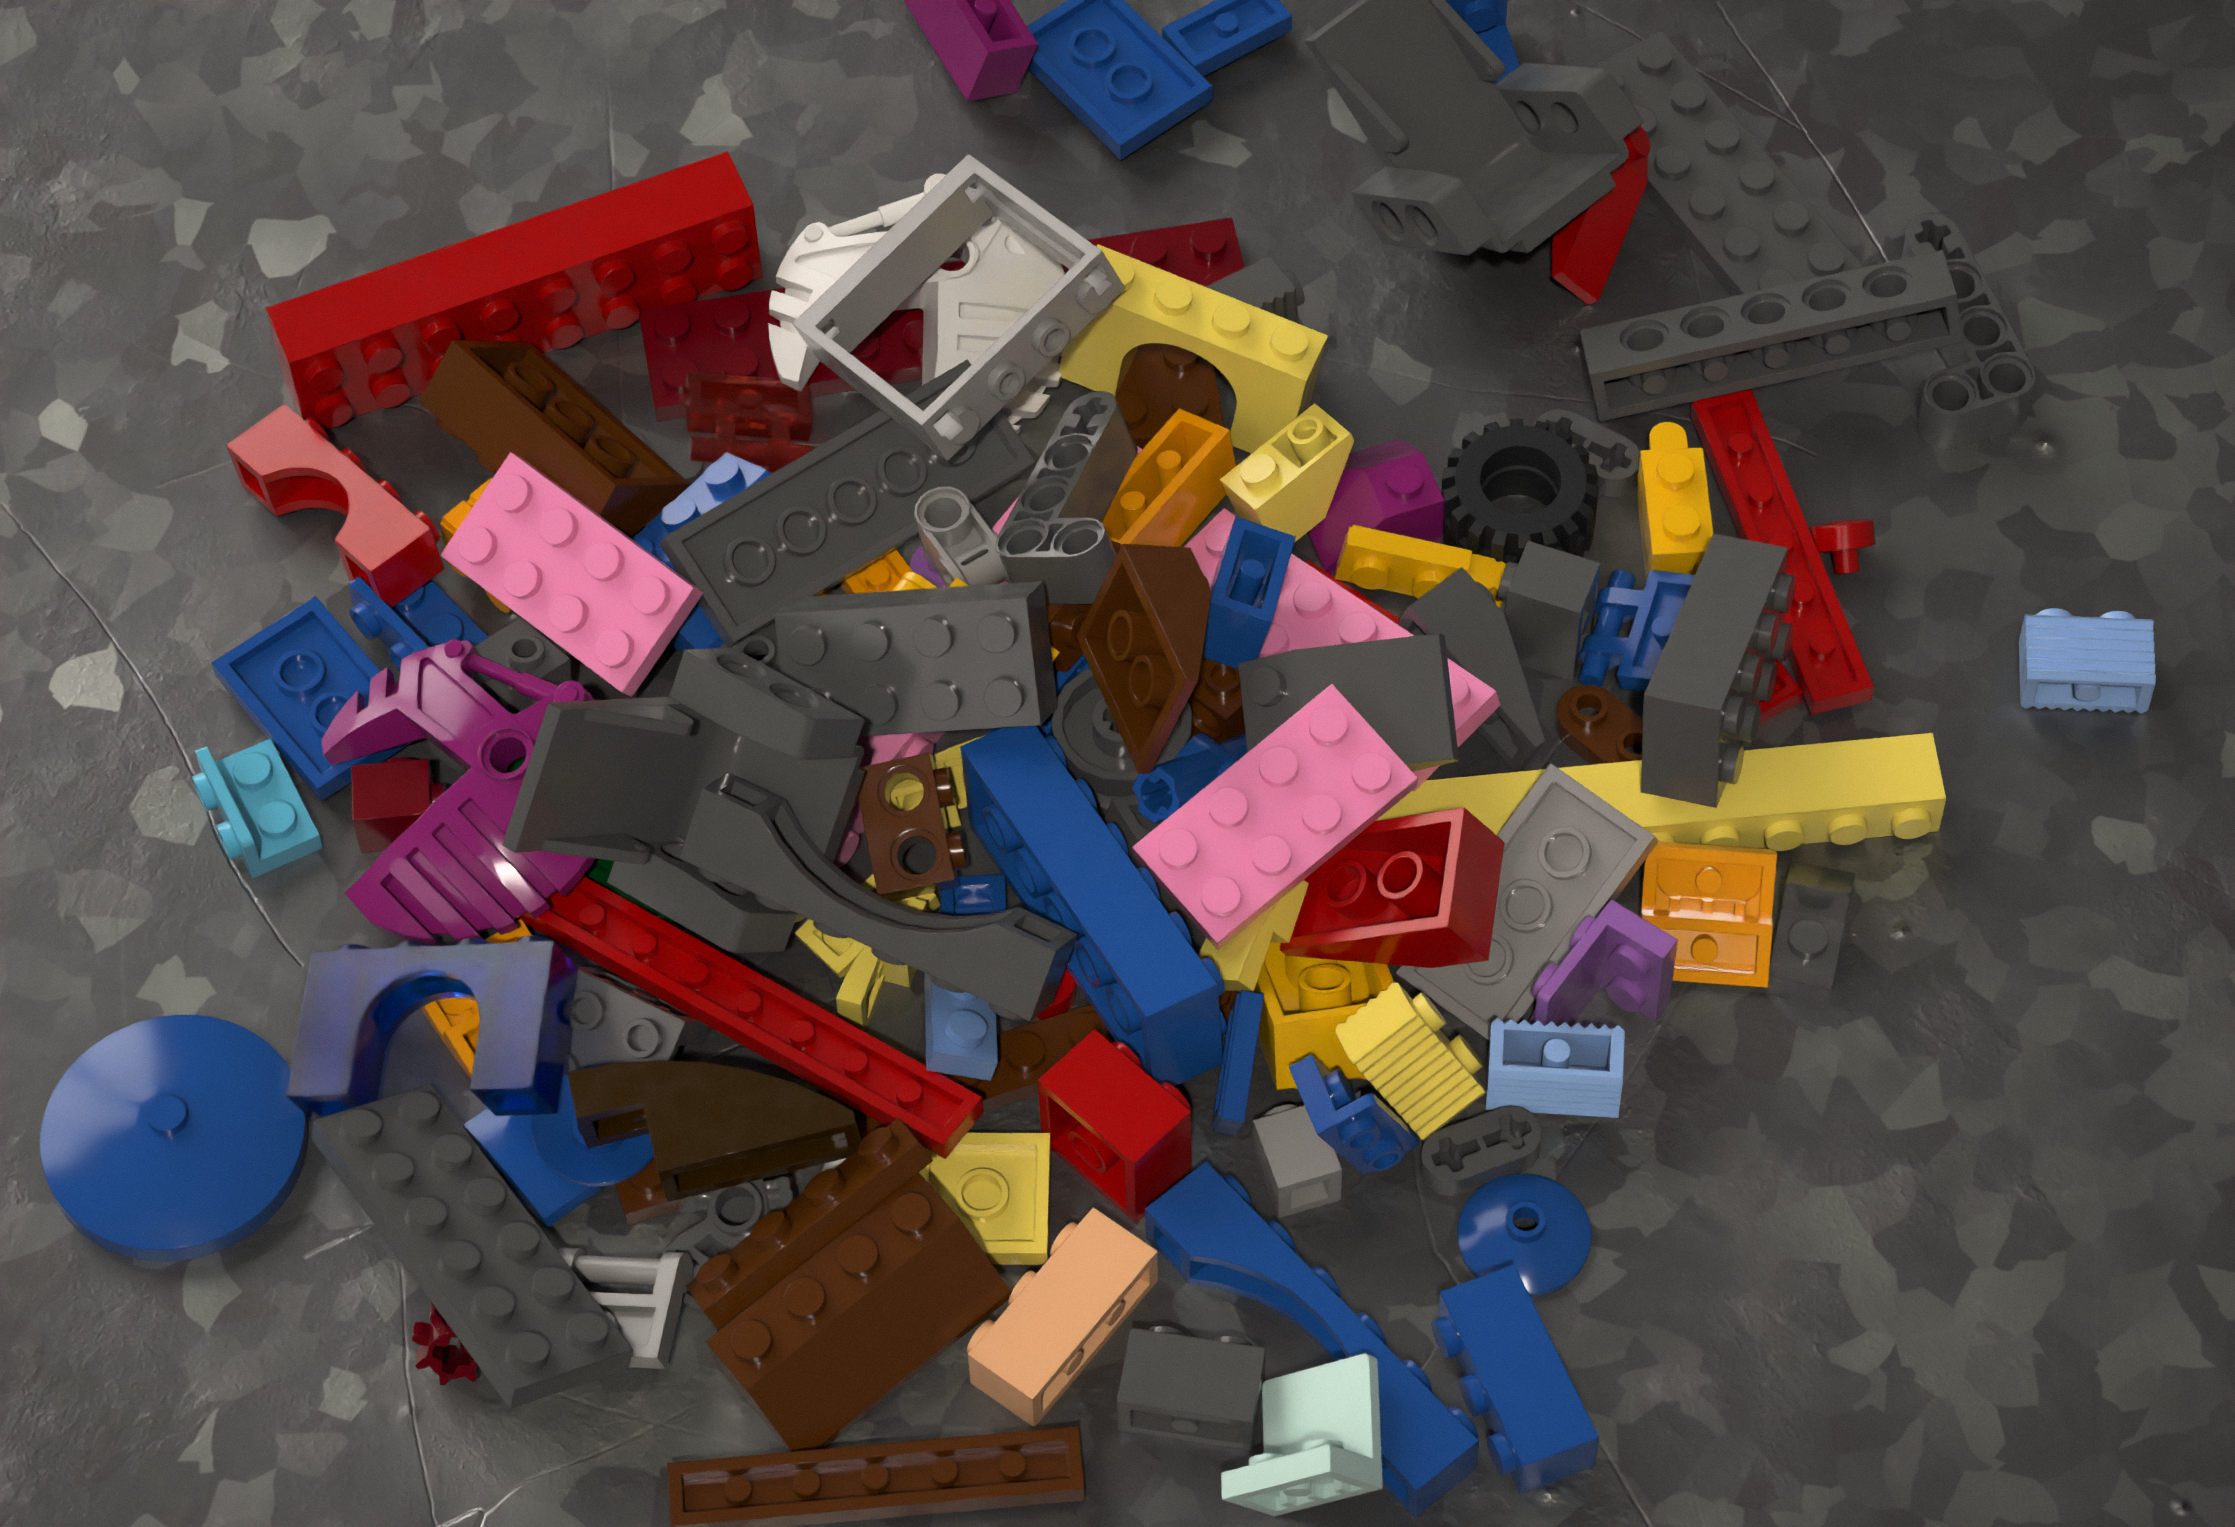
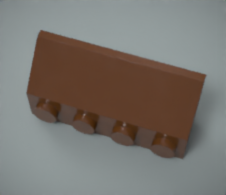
M452 341L419 401L438 418L436 423L442 431L464 441L478 454L476 457L477 461L488 471L496 474L509 453L512 452L525 459L628 537L633 536L657 517L667 504L674 501L691 485L530 342Z
M918 1172L705 1342L720 1371L789 1452L824 1449L1008 1301L1011 1290L961 1219Z

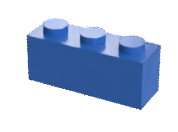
M1515 1264L1441 1291L1439 1293L1438 1319L1433 1320L1431 1323L1433 1335L1445 1359L1454 1357L1464 1376L1459 1379V1387L1470 1414L1473 1417L1482 1414L1491 1433L1487 1437V1446L1499 1474L1505 1475L1510 1473L1519 1493L1523 1494L1595 1466L1599 1436Z

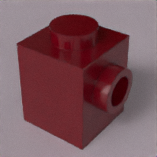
M396 757L388 759L383 763L351 765L352 821L361 853L385 851L446 791L444 782L434 783L428 759L413 760L406 757Z

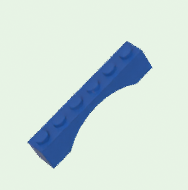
M1205 1161L1145 1208L1146 1239L1189 1284L1223 1289L1260 1302L1294 1322L1322 1347L1333 1362L1364 1353L1377 1358L1383 1486L1415 1519L1476 1469L1479 1445L1478 1432L1467 1415L1455 1406L1448 1409L1431 1392V1383L1421 1368L1409 1359H1405L1402 1362L1386 1346V1338L1376 1322L1363 1312L1356 1315L1340 1299V1290L1331 1276L1319 1266L1311 1269L1295 1253V1244L1286 1230L1274 1220L1266 1223L1251 1208V1200L1247 1192L1235 1178L1230 1175H1225L1222 1178Z

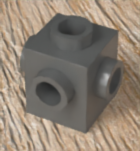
M522 617L474 646L479 656L521 674L527 672L558 686L563 682L571 681L573 663L568 652L553 640L549 641ZM474 671L475 682L511 714H517L538 702L518 693L514 687Z

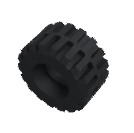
M1510 419L1509 426L1500 427L1496 421L1484 425L1483 435L1481 436L1472 431L1462 439V449L1454 447L1448 456V466L1443 471L1441 491L1444 498L1443 544L1472 550V554L1495 558L1497 562L1503 561L1504 563L1511 561L1518 564L1528 541L1584 558V550L1589 551L1593 542L1599 487L1597 486L1598 473L1596 466L1589 464L1590 454L1583 445L1572 447V435L1562 429L1556 434L1549 432L1550 424L1536 421L1535 427L1524 426L1523 419ZM1508 495H1523L1542 502L1546 507L1531 513H1512L1497 507L1492 501Z

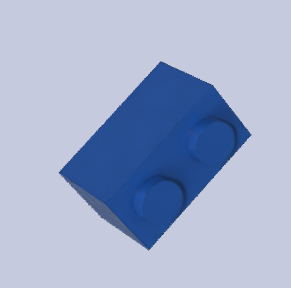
M1235 516L1210 587L1212 594L1202 653L1203 658L1239 669V663L1258 658L1273 619L1296 536Z

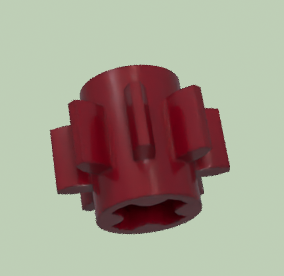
M431 1302L430 1324L425 1322H414L412 1341L422 1345L416 1352V1368L424 1369L430 1366L439 1375L440 1385L443 1386L447 1384L449 1379L466 1377L472 1383L477 1381V1363L460 1340H458L457 1345H449L451 1337H458Z

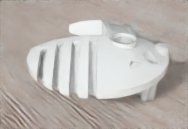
M945 174L930 176L925 182L924 192L878 207V211L830 227L821 222L812 223L800 233L789 248L776 275V283L786 288L785 294L772 290L769 302V315L780 321V327L768 323L772 357L782 384L801 392L820 362L792 323L888 231L855 234L881 225L885 228L896 224L946 176ZM968 187L965 192L969 196L976 189ZM995 214L949 257L960 259L966 263L962 269L947 271L939 267L895 309L920 308L924 312L922 386L967 359L972 365L1065 275L1059 261ZM829 321L821 331L826 334L834 325ZM1062 352L1056 355L1001 409L1017 435L1021 432V426L1015 424L1021 419L1036 418L1050 401V395L1043 394L1046 387H1058L1062 381V374L1059 372L1060 364L1058 363Z

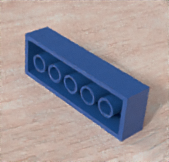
M1037 726L1001 728L961 746L971 830L1001 874H1005V880L1027 911L1078 934L1065 968L1115 1041H1120L1128 1046L1140 1060L1143 1071L1160 1085L1163 1082H1167L1176 1086L1223 1064L1221 1035L1227 1033V1025L1219 1008V995L1224 993V984L1217 967L1210 958L1200 959L1192 948L1189 930L1182 917L1175 911L1168 914L1160 902L1157 885L1150 872L1144 866L1138 869L1128 857L1127 844L1119 828L1113 822L1105 824L1097 813V804L1088 784L1082 778L1074 780L1068 772L1065 756L1057 740L1052 735L1044 737Z

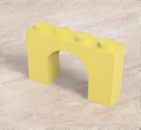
M1099 244L1096 246L1103 251L1124 284L1125 289L1064 348L1059 372L1062 374L1061 378L1096 392L1105 391L1116 396L1137 354L1139 345L1162 343L1189 350L1213 364L1230 382L1235 392L1237 403L1230 431L1232 445L1251 454L1310 407L1328 335Z

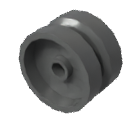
M1087 668L1068 682L1057 699L1058 707L1053 712L1052 736L1057 740L1063 751L1070 775L1074 780L1084 779L1090 787L1097 804V813L1104 820L1111 799L1135 794L1132 788L1139 774L1090 668ZM1188 701L1155 765L1175 759L1183 746L1191 740L1192 710Z

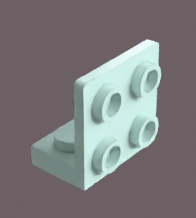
M1364 1353L1266 1380L1262 1384L1264 1454L1249 1458V1466L1221 1473L1222 1500L1274 1517L1383 1489L1377 1358Z

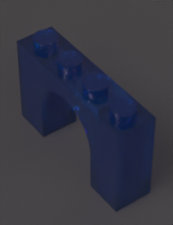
M532 935L523 936L517 942L490 943L481 939L467 938L459 940L457 945L430 946L422 942L405 941L399 943L396 948L370 949L358 944L340 945L337 951L311 952L287 1097L302 1112H305L313 1122L318 1118L377 1101L385 1053L398 1027L419 1008L440 999L458 997L477 1001L480 1013L479 1033L470 1091L495 1116L557 1114L578 967L554 941Z

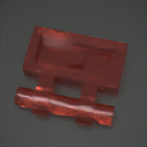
M687 371L684 385L687 432L712 434V438L690 436L688 443L689 461L710 462L712 464L728 452L757 466L766 467V470L774 473L814 449L811 445L791 444L790 440L809 441L813 422L808 381L802 391L783 384L780 379ZM735 435L766 438V442L736 440Z

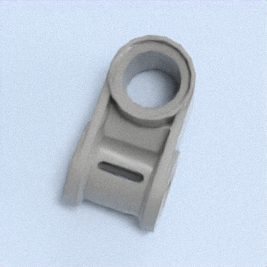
M950 486L937 487L928 490L918 499L915 504L914 516L926 559L941 577L945 587H949L956 577L968 586L998 584L1003 580L1011 583L996 551L995 543L998 534L989 528L962 491Z

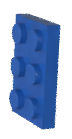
M1067 0L1027 26L1038 43L1027 69L1120 160L1213 100V86L1124 0Z
M316 596L211 662L216 678L268 739L271 738L275 748L321 802L352 782L351 765L381 763L410 744H403L333 766L323 755L322 738L335 716L357 691L364 696L366 707L369 702L370 679L381 671Z

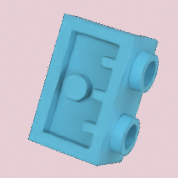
M271 738L216 762L207 746L195 750L201 773L191 778L199 799L206 812L215 808L218 809L224 822L215 827L230 861L242 857L252 879L323 848L320 835Z

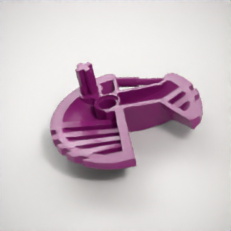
M451 639L447 643L426 648L401 660L399 681L395 683L393 673L388 667L370 679L369 702L366 707L364 696L359 691L346 702L322 738L323 755L332 766L426 738L467 771L440 795L418 820L403 832L345 892L347 897L374 927L390 935L425 944L439 945L430 934L451 935L459 944L478 942L483 939L477 931L494 928L500 935L519 928L513 919L527 912L536 919L551 908L545 901L556 891L565 897L580 881L595 858L544 851L514 853L502 846L547 705L553 702L593 701L594 698L580 683L572 680L563 682L558 686L527 672L521 674L479 656V653L469 641ZM474 671L516 688L518 693L538 702L517 714H511L472 680V675ZM519 757H526L524 763L517 770L505 773L508 765L513 760Z

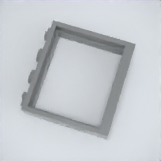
M968 154L792 324L820 362L939 456L948 461L1056 355L1062 352L1092 320L1106 309L1125 289V286L1102 250ZM974 183L977 189L968 196L965 190ZM995 214L1070 270L923 411L851 355L850 352ZM831 321L834 326L824 334L821 329ZM947 411V413L937 422V420Z

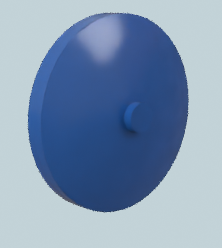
M200 1015L162 1016L137 1022L108 1035L84 1052L70 1066L60 1079L47 1104L41 1126L40 1155L43 1171L57 1205L68 1221L89 1240L106 1250L137 1260L153 1262L191 1260L222 1251L242 1241L268 1222L281 1208L295 1187L304 1166L309 1137L308 1118L302 1094L291 1069L281 1055L261 1037L242 1026L214 1017Z

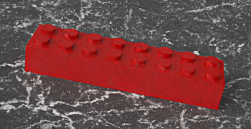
M727 151L266 307L283 378L298 415L303 420H306L308 417L313 418L322 428H334L344 424L349 419L381 408L396 407L407 399L422 395L452 341L530 342L541 353L553 349L570 347L579 340L611 329L628 327L635 321L640 320V310L689 303L725 290L739 289L748 282L762 278L754 204Z

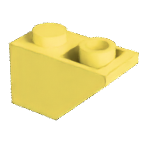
M1314 403L1223 476L1220 482L1239 518L1296 536V542L1326 518L1354 444V439L1347 429Z

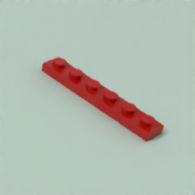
M1752 389L1693 401L1690 411L1691 418L1740 539L1788 548L1787 574L1795 575L1796 577L1793 602L1790 611L1784 615V622L1793 624V638L1788 659L1803 691V696L1811 715L1871 701L1874 690L1873 683Z

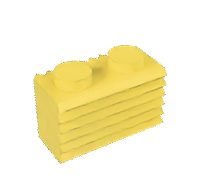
M1395 982L1390 984L1388 990L1380 991L1376 999H1370L1366 1007H1359L1356 1015H1350L1345 1023L1338 1024L1335 1033L1351 1062L1357 1066L1359 1071L1365 1075L1367 1080L1373 1084L1375 1089L1381 1093L1391 1107H1394L1397 1113L1402 1116L1405 1122L1424 1141L1487 1093L1476 1074L1484 1065L1461 1035L1449 1041L1440 1031V1028L1446 1024V1021L1423 992L1412 999L1401 985Z

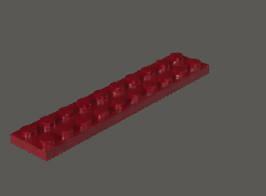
M1232 217L1088 240L1095 246L1099 244L1205 287L1245 268ZM962 260L944 262L940 268L947 271H957L962 269L966 263ZM1061 264L1066 274L1070 269ZM786 288L772 290L785 294ZM772 290L640 310L639 319L657 422L856 391V389L822 362H819L801 392L782 384L773 361L769 341L768 323L780 327V321L769 315V302ZM915 308L893 311L850 354L890 385L922 380L923 310Z

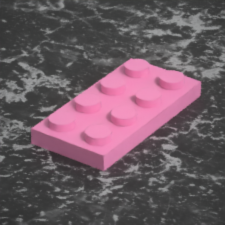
M512 452L509 453L440 554L441 557L621 693L633 697L704 593L525 459Z
M1331 684L1132 847V852L1142 866L1147 868L1157 883L1213 946L1219 950L1418 786V778L1336 687Z

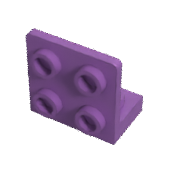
M1611 899L1597 918L1588 915L1580 923L1569 944L1571 951L1559 966L1553 962L1550 963L1539 976L1532 991V996L1536 998V1010L1529 1024L1532 1025L1539 1020L1544 1026L1552 1021L1557 1026L1566 1022L1571 1027L1600 988L1606 991L1609 998L1620 1008L1628 1012L1638 1011L1656 1021L1670 1002L1678 939Z

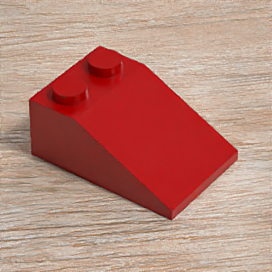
M1466 808L1375 821L1304 879L1309 885L1290 942L1281 943L1280 951L1286 956L1424 968L1489 961L1505 842Z

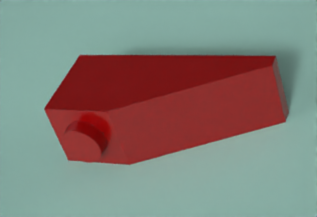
M1641 125L1623 138L1628 148L1629 156L1624 163L1610 173L1616 186L1553 234L1552 277L1587 305L1599 300L1648 183L1650 141L1648 134Z

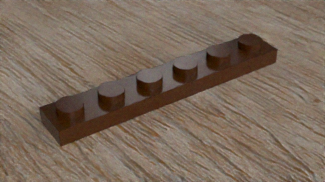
M1078 1426L667 1463L670 1527H795L1085 1500Z

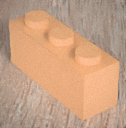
M1094 1207L1078 1225L1071 1222L1062 1229L1051 1247V1257L1037 1273L1031 1270L1022 1276L1009 1297L1010 1305L996 1322L990 1319L985 1321L976 1330L967 1346L970 1383L1034 1428L1158 1281L1157 1250Z

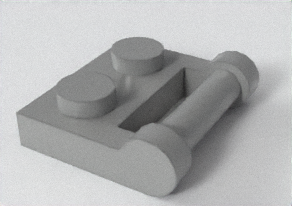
M560 1248L558 1252L583 1285L585 1282L654 1285L652 1295L589 1293L633 1349L629 1367L667 1369L683 1293L688 1291L686 1285L693 1278V1264L690 1255L685 1252H666L661 1258L587 1255L582 1248Z

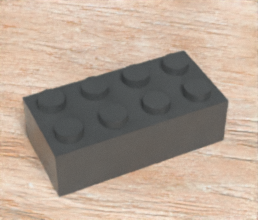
M1713 533L1644 694L1642 793L1717 808L1726 784H1736L1738 782L1744 758V747L1742 744L1744 741L1753 743L1760 721L1761 707L1759 702L1760 700L1767 702L1771 700L1777 677L1776 660L1786 661L1792 644L1793 624L1785 623L1784 615L1790 611L1793 602L1796 577L1795 575L1787 574V547Z
M1043 581L794 597L774 614L781 674L865 719L859 736L1039 726L1058 707Z

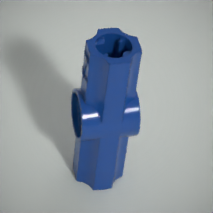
M1200 733L1183 746L1175 759L1155 765L1150 774H1139L1132 788L1137 796L1138 812L1153 824L1166 820L1248 753L1246 733L1219 743L1208 734Z

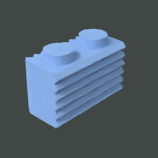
M2057 608L2045 609L2036 615L2025 614L2019 638L2021 706L2025 709L2032 706L2037 709L2047 707L2050 710L2059 707L2064 711L2070 708L2076 711L2085 708L2089 712L2095 709L2101 712L2110 709L2115 713L2121 710L2127 713L2135 710L2140 714L2147 712L2156 683L2153 619H2135L2132 614L2124 611H2111L2100 617L2072 616L2068 611Z
M1499 1018L1495 1019L1491 1023L1486 1110L1517 1106L1525 1108L1531 1113L1618 1118L1623 1087L1625 1031L1619 1025L1611 1030L1606 1024L1597 1029L1592 1023L1584 1028L1580 1023L1570 1027L1566 1022L1557 1026L1550 1021L1544 1026L1539 1020L1530 1025L1525 1019L1519 1024L1512 1018L1505 1024Z

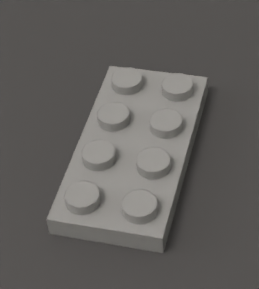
M1551 763L1497 835L1505 842L1489 961L1437 968L1400 966L1396 972L1400 978L1419 992H1423L1429 999L1489 1042L1491 1023L1495 1019L1499 1018L1504 1024L1511 1018L1517 1024L1524 1019L1528 1020L1536 1009V998L1532 996V991L1543 970L1552 962L1558 966L1563 962L1571 951L1569 944L1580 923L1588 915L1597 918L1611 899L1613 901L1617 899L1659 842L1649 831Z

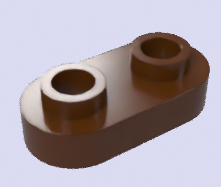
M1580 685L1571 688L1563 694L1557 705L1555 726L1559 738L1590 765L1642 760V753L1632 754L1626 750L1630 746L1642 748L1643 719L1609 691L1599 686ZM1592 709L1597 711L1598 714L1586 716L1580 713L1579 710Z

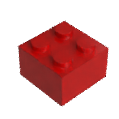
M1093 1029L1038 1079L1041 1133H1050L1051 1151L1135 1224L1145 1217L1146 1207L1192 1172L1191 1108L1188 1101L1173 1085L1167 1082H1163L1160 1085L1143 1071L1138 1057L1122 1042L1115 1041L1112 1044L1097 1030Z

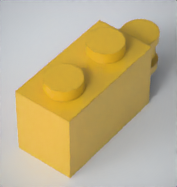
M1661 422L1655 425L1650 432V449L1640 451L1636 486L1646 581L1650 570L1696 575L1713 535L1703 448H1688L1686 432L1680 425L1673 422Z

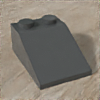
M1437 633L1296 649L1238 664L1247 752L1328 686L1333 684L1412 772L1459 761L1445 636Z

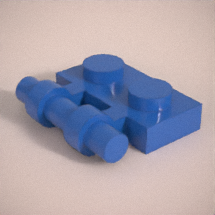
M1625 570L1613 571L1608 587L1602 588L1598 594L1595 610L1598 618L1593 634L1584 638L1579 658L1583 665L1579 674L1580 683L1602 687L1607 670L1619 666L1617 677L1622 689L1646 691L1695 575L1650 570L1644 590H1634L1636 577L1632 573ZM1630 618L1634 619L1629 638L1618 637L1622 623L1628 622Z

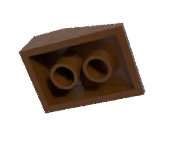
M1122 544L1076 637L1138 774L1151 773L1199 679L1212 591L1191 548Z

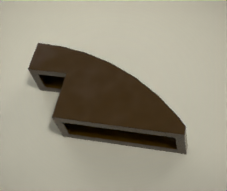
M656 1060L613 1063L567 1072L576 1119L587 1149L649 1134L657 1172L667 1202L848 1158L857 1151L861 1142L852 1110L796 1083L753 1070L706 1062Z

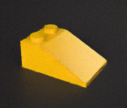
M1270 942L1254 993L1264 994L1258 1034L1263 1055L1276 1090L1298 1089L1289 1066L1310 1055H1313L1331 1072L1339 1069L1347 1080L1355 1078L1367 1079L1348 1058L1335 1033V1029L1338 1024L1345 1023L1348 1016L1356 1015L1359 1007H1366L1370 999H1376L1380 991L1388 990L1390 984L1395 983L1387 964L1286 956L1280 951L1281 943Z

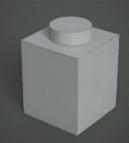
M1292 1104L1278 1106L1268 1111L1262 1118L1253 1120L1252 1151L1277 1218L1341 1200L1342 1168L1335 1150L1317 1135L1305 1105L1300 1107Z

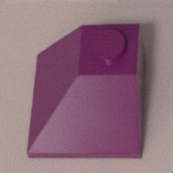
M1396 439L1349 454L1326 518L1307 532V536L1323 570L1331 575L1336 573L1337 561L1349 526L1352 527V525L1435 543L1442 542L1444 498L1423 452L1400 439Z

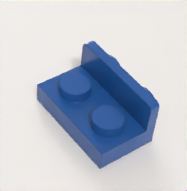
M358 576L348 583L354 606L349 610L352 621L367 639L373 640L378 637L388 648V655L399 672L401 660L415 652L447 643L451 639L469 641L474 647L489 638L432 580L426 582L392 608L361 577Z
M1313 1055L1289 1066L1317 1135L1363 1175L1370 1171L1380 1172L1394 1167L1402 1161L1404 1153L1419 1146L1420 1143L1415 1132L1374 1094H1365L1362 1090L1354 1093L1345 1075L1339 1069L1331 1072Z

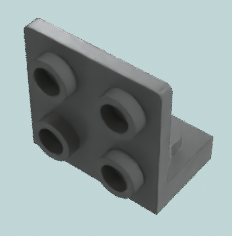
M572 967L523 1084L525 1089L541 1096L553 1082L567 1074V1072L583 1067L656 1060L673 1061L679 1046L702 1045L710 1027L602 967Z

